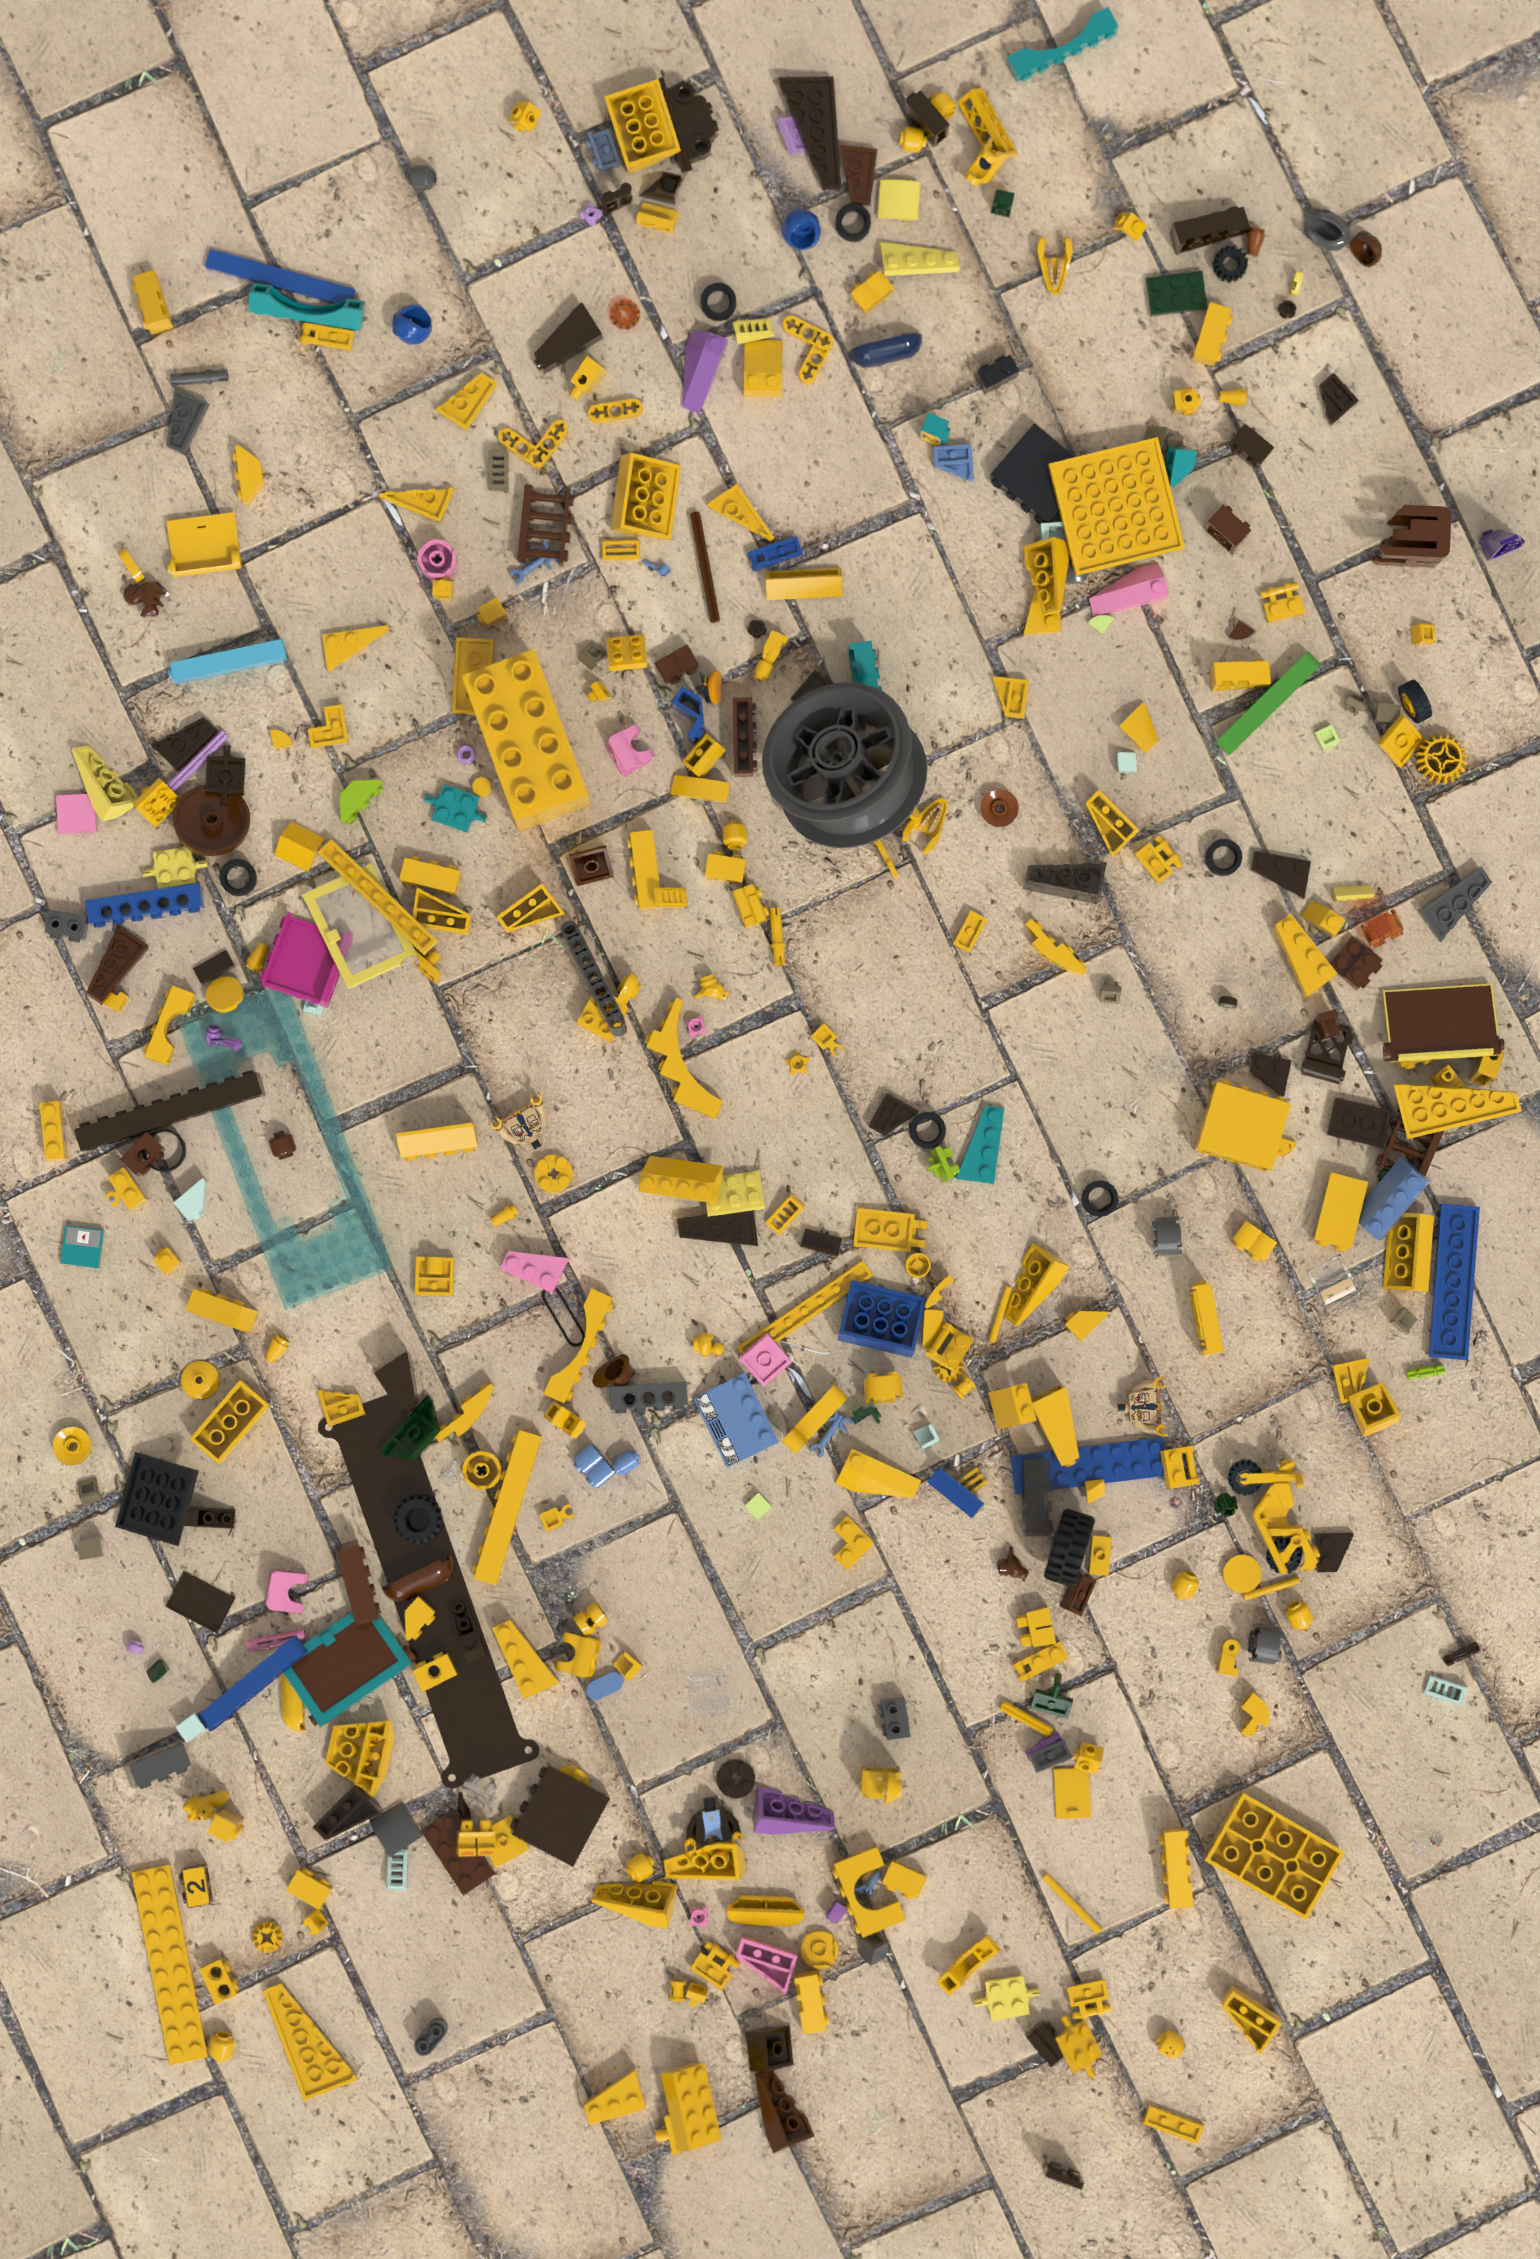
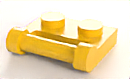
M944 1322L941 1327L942 1331L925 1354L930 1359L955 1372L974 1339L955 1329L950 1323ZM947 1335L953 1336L943 1354H938L937 1351Z
M1194 1445L1160 1451L1167 1489L1200 1484L1193 1456ZM1182 1453H1185L1187 1467L1190 1478L1187 1480L1185 1476Z

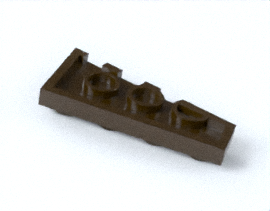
M754 1210L708 1216L706 1214L677 1219L680 1238L758 1246Z

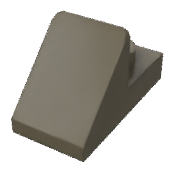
M1147 426L1143 440L1158 437L1161 451L1167 452L1168 446L1181 447L1184 436L1168 432L1167 427Z

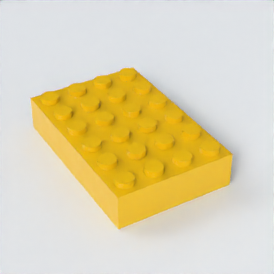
M1240 1791L1205 1852L1203 1859L1307 1920L1345 1852Z

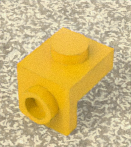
M1132 212L1120 213L1113 226L1115 230H1121L1133 241H1138L1147 227Z

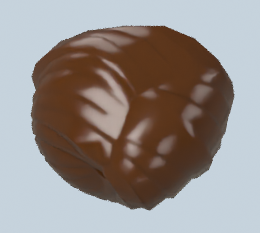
M1361 231L1350 242V250L1363 266L1370 268L1380 261L1382 246L1376 236L1367 231Z

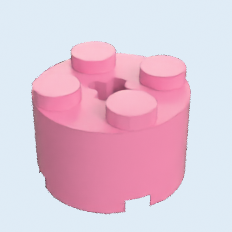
M430 540L421 547L418 553L420 569L424 576L432 581L440 578L450 579L457 569L458 561L455 551L444 540ZM437 557H440L441 561H439V564H435Z

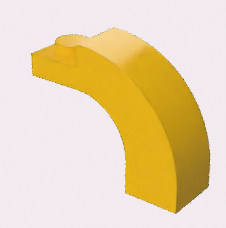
M989 1934L958 1956L943 1971L936 1982L948 1996L962 1987L974 1971L996 1955L1001 1948Z

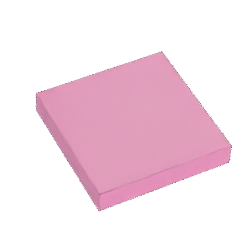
M88 794L56 795L58 834L97 832L96 812L91 805Z
M768 1333L764 1334L738 1357L763 1387L792 1363L790 1358Z

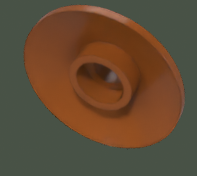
M995 789L987 793L982 799L980 806L983 819L994 827H1005L1011 824L1016 819L1019 810L1015 796L1003 789ZM1001 806L1003 811L999 813L995 808Z

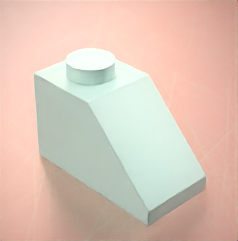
M204 1178L174 1202V1205L188 1221L198 1220L203 1215L202 1211L205 1210L208 1182Z

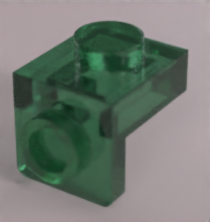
M871 1406L865 1409L860 1407L852 1412L854 1416L851 1419L854 1424H857L869 1415H872L877 1424L881 1422L879 1418L882 1416L876 1407L873 1409Z

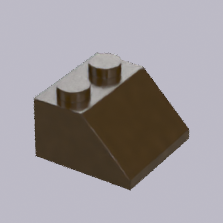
M790 2026L759 2028L746 2032L750 2071L769 2072L794 2065Z

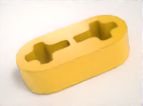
M124 548L119 551L118 555L135 581L138 583L145 578L127 549Z

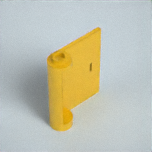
M235 512L166 521L171 551V562L167 563L169 574H172L173 577L242 569Z

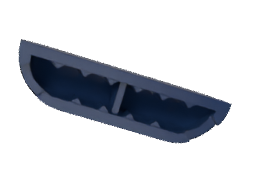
M905 334L863 344L851 349L848 355L851 361L863 368H871L909 359L920 350L922 334Z

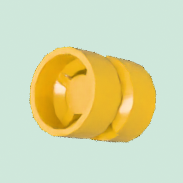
M922 1253L912 1254L905 1262V1270L913 1278L924 1277L928 1274L931 1267L929 1258Z
M596 1601L586 1607L585 1612L580 1611L573 1616L576 1624L586 1637L594 1633L596 1627L601 1628L609 1622ZM591 1618L592 1621L588 1623L587 1619Z

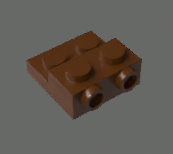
M1352 936L1332 959L1330 964L1338 973L1337 975L1355 990H1358L1360 987L1364 989L1371 981L1368 977L1372 972L1376 974L1383 965L1380 963L1383 959Z

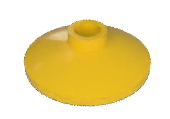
M196 1361L189 1364L181 1376L183 1390L194 1399L209 1398L217 1391L220 1383L217 1369L205 1361ZM199 1376L203 1379L201 1384L196 1382V1378Z
M64 1428L54 1438L53 1452L56 1458L66 1465L81 1464L91 1453V1439L81 1428ZM72 1442H75L77 1444V1448L75 1450L71 1449L70 1447Z

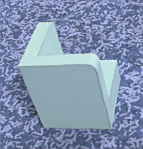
M1062 522L1041 523V541L1052 537L1064 540Z
M931 1423L914 1431L921 1449L940 1441Z
M198 1712L176 1727L186 1743L207 1729L199 1718Z

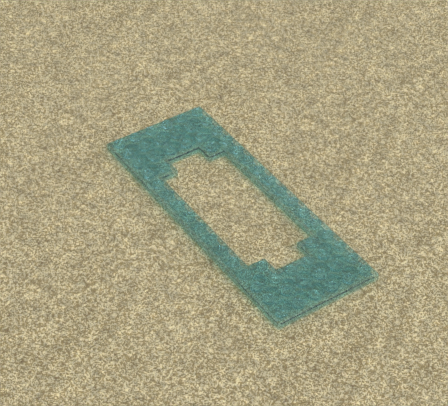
M267 989L243 998L242 1002L237 1005L238 1007L230 1012L219 1013L211 1010L178 1024L202 1088H206V1084L217 1081V1084L222 1083L224 1078L230 1076L240 1077L236 1063L270 1050L277 1068L292 1062H296L349 1203L331 1210L337 1229L303 1242L295 1224L277 1231L231 1106L212 1112L284 1308L288 1310L393 1270L394 1267L293 998L290 995ZM209 1025H217L221 1030L220 1038H240L243 1046L238 1052L219 1043L214 1047L209 1046L206 1042L205 1031Z

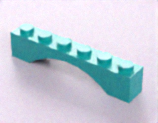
M1109 7L1091 15L1083 31L1069 43L1049 50L1023 48L1007 56L1006 63L1015 81L1022 80L1024 82L1037 72H1045L1053 64L1059 65L1066 60L1065 58L1071 55L1075 57L1088 47L1090 49L1096 47L1104 39L1110 40L1114 38L1119 26Z
M253 282L249 291V312L258 315H271L276 318H289L294 321H306L312 324H324L334 328H347L351 331H361L365 316V301L346 298L341 302L331 305H306L287 298L272 285Z

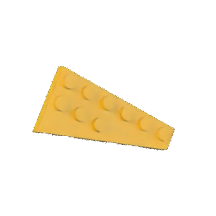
M1394 1083L1407 1139L1522 1112L1516 1091Z

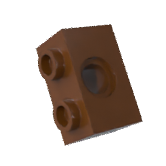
M146 1132L120 1160L136 1176H144L151 1169L150 1165L154 1161L158 1162L165 1155L163 1152L166 1148L151 1133ZM147 1150L149 1157L147 1160L142 1161L140 1153Z

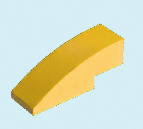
M674 775L671 795L727 804L730 783Z

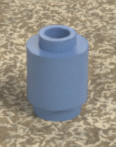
M628 1449L617 1456L611 1464L620 1476L639 1466L638 1461L641 1458L635 1450L631 1451Z

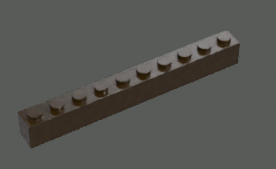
M253 1070L242 1073V1077L235 1078V1076L224 1078V1082L219 1084L215 1081L206 1084V1088L200 1090L199 1087L187 1090L188 1094L181 1095V1093L170 1095V1099L165 1101L157 1099L151 1102L152 1105L146 1107L142 1104L133 1107L134 1110L130 1112L126 1110L116 1112V1116L111 1118L108 1116L97 1118L98 1122L92 1124L90 1121L81 1123L79 1128L74 1129L80 1151L93 1150L265 1096L266 1092L260 1073L253 1072Z

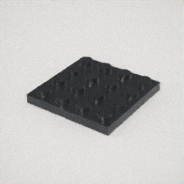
M135 1452L115 1527L179 1546L199 1470Z

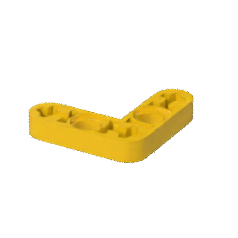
M787 316L783 320L784 332L812 346L799 372L801 383L810 385L815 381L832 349L833 338L829 333L795 316ZM794 321V326L797 328L802 325L799 334H797L798 329L794 327L788 329V324L786 323ZM811 329L813 336L807 339L803 336V331ZM816 334H819L818 338L821 340L827 338L829 345L822 346V342L818 339L816 343L813 342L816 339ZM818 354L822 360L820 363L815 364L811 361V356ZM811 366L813 368L811 371L812 378L808 377L806 380L803 373H807Z
M563 420L554 421L536 446L509 428L502 429L498 434V439L503 447L533 468L540 469L545 466L567 436L568 425ZM561 425H563L564 432L560 431L556 435V437L559 439L558 441L555 439L554 436L549 435L550 433L555 435L557 431L556 426L560 427ZM510 434L511 440L515 442L513 448L511 447L513 445L512 442L509 440L504 442L502 435ZM545 440H552L554 446L551 449H546L543 446ZM519 444L527 445L528 449L525 453L517 451ZM539 448H541V450L547 453L548 455L546 456L543 453L541 456L542 462H537L535 464L533 457H538L541 454V451L538 450Z

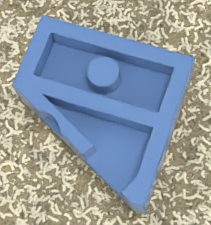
M971 444L933 447L935 468L974 482Z

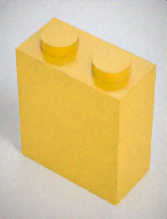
M1027 1383L988 1392L998 1429L1036 1421Z

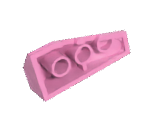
M1157 562L1140 566L1090 597L1089 603L1093 617L1167 600L1169 592L1165 577Z

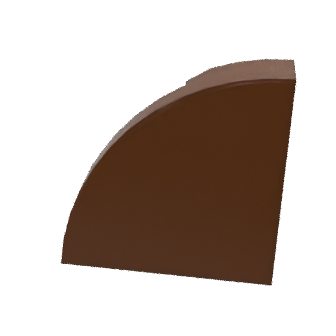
M1238 621L1228 638L1243 640L1250 637L1255 630Z

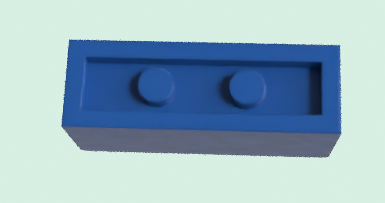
M940 1467L937 1468L927 1481V1483L971 1518L984 1506L981 1500Z

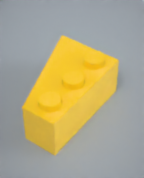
M152 270L133 276L134 283H132L134 293L138 294L139 297L137 304L140 312H143L144 315L142 320L145 329H149L152 335L173 329L174 327L156 271Z
M1254 659L1251 662H1245L1244 660L1214 662L1210 668L1212 692L1269 687L1271 684L1269 661H1264V659Z
M1100 790L1086 802L1111 856L1114 857L1140 830Z
M541 883L495 917L508 933L564 915V912Z
M417 888L412 915L416 921L426 930L470 936L472 916Z
M202 1287L200 1290H192L185 1309L186 1311L251 1333L258 1311L245 1307L244 1302L235 1299L233 1302L228 1301V1297L219 1293H217V1296L211 1295V1290Z
M817 1969L794 1973L803 2034L826 2031V2025H829L828 2013L823 2011L826 1999L825 1993L821 1994L820 1986H823L822 1974H817Z
M1232 1985L1221 2000L1222 2008L1236 2026L1240 2028L1258 2054L1261 2055L1282 2025L1281 2017Z
M636 2067L585 2102L584 2108L589 2125L646 2109V2102Z

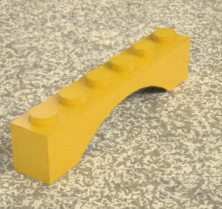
M591 1288L584 1303L586 1333L582 1347L574 1360L566 1368L551 1376L543 1394L562 1403H566L567 1400L571 1401L575 1392L572 1390L574 1383H579L583 1374L580 1370L583 1365H587L591 1357L588 1355L590 1348H595L599 1339L596 1337L598 1330H603L606 1324L604 1317L606 1313H611L615 1304L612 1302V1297Z

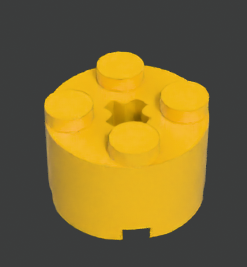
M887 1372L886 1376H879L878 1373L867 1374V1379L863 1380L866 1404H869V1400H873V1404L892 1403L898 1397L900 1401L904 1400L902 1376H898V1372Z
M478 1451L466 1458L462 1471L464 1480L469 1486L474 1489L485 1490L499 1482L503 1468L495 1454L489 1451ZM485 1465L487 1467L485 1469L487 1474L483 1473L479 1475L480 1470L478 1469V1467H483Z

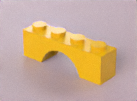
M173 985L171 989L167 990L164 998L166 1003L164 1007L161 1006L157 1017H159L157 1025L154 1024L150 1033L152 1038L150 1043L147 1042L143 1053L146 1054L144 1057L169 1067L175 1048L167 1037L168 1025L177 1015L190 1013L197 995Z

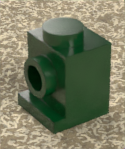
M996 189L991 214L1009 218L1015 193Z

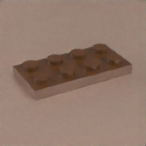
M453 1808L420 1831L464 1896L495 1875L496 1872L485 1856H478L476 1854V1856L458 1857L456 1854L457 1830H460L461 1819Z

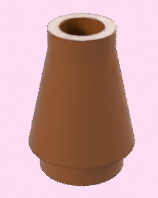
M1250 227L1249 232H1247V255L1258 256L1266 236L1264 229Z

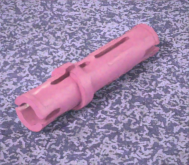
M302 1629L272 1636L263 1635L262 1638L246 1640L248 1652L261 1649L270 1650L271 1647L282 1646L289 1639L278 1641L279 1639L296 1635L301 1641H306L305 1630ZM273 1640H274V1642H271V1643H265V1644H260V1645H258L259 1643H262V1642H268V1641H273Z

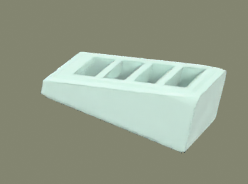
M1429 1675L1424 1694L1462 1706L1468 1687ZM1434 1681H1437L1435 1692H1431ZM1443 1683L1445 1684L1443 1694L1441 1695L1439 1694V1691ZM1449 1686H1452L1451 1695L1447 1697ZM1457 1688L1461 1689L1458 1700L1454 1699Z
M402 1849L394 1855H403V1859H392V1856H388L387 1890L407 1889L408 1849ZM392 1863H403V1867H392ZM392 1871H403V1875H392ZM392 1880H402V1883H392Z

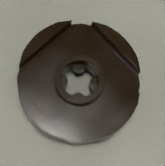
M741 1759L726 1761L717 1773L718 1788L725 1796L738 1799L745 1797L752 1791L755 1784L753 1768ZM734 1773H737L742 1778V1780H739V1784H735L734 1781L730 1780Z

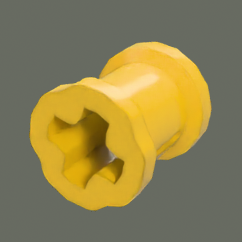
M964 1375L963 1379L956 1386H952L951 1389L963 1400L964 1396L972 1388H976V1385Z
M670 1979L671 1989L668 2000L684 2002V1985L687 1984V1981Z

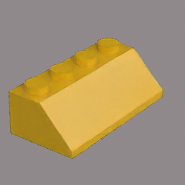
M473 1122L396 1133L401 1158H406V1161L418 1160L417 1156L424 1155L425 1159L435 1158L438 1153H444V1156L455 1155V1151L463 1150V1153L475 1152L474 1148H479L476 1126Z
M650 1156L641 1172L638 1192L718 1204L723 1166Z
M1404 1213L1387 1233L1383 1289L1428 1292L1433 1215Z

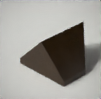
M663 172L662 176L641 193L639 197L675 205L682 176Z

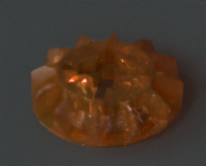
M619 300L610 310V319L613 325L620 330H629L635 327L640 320V310L631 300ZM620 309L625 313L630 311L628 314L630 321L626 318L620 319L622 316Z

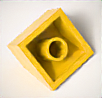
M1384 1382L1348 1397L1354 1419L1363 1437L1399 1422L1401 1415Z

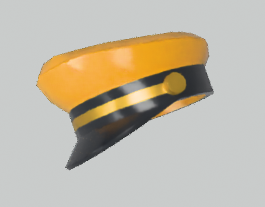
M715 670L710 675H704L700 672L706 703L718 705L721 700L722 691L721 672Z

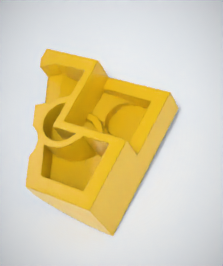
M1144 702L1119 725V728L1132 740L1131 742L1144 754L1159 741Z

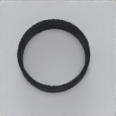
M156 1130L151 1133L153 1136L161 1132H169L174 1134L181 1142L182 1156L179 1162L171 1168L158 1169L154 1167L152 1164L150 1165V1167L160 1172L173 1171L176 1168H178L185 1159V1143L177 1133L171 1130ZM146 1150L142 1151L143 1158L147 1160Z

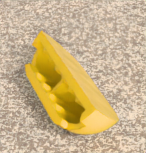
M281 1674L280 1693L283 1722L293 1731L306 1732L304 1703L285 1675Z
M743 1895L728 1905L727 1916L731 1921L741 1925L793 1926L803 1921L805 1911L804 1907H801L791 1897Z

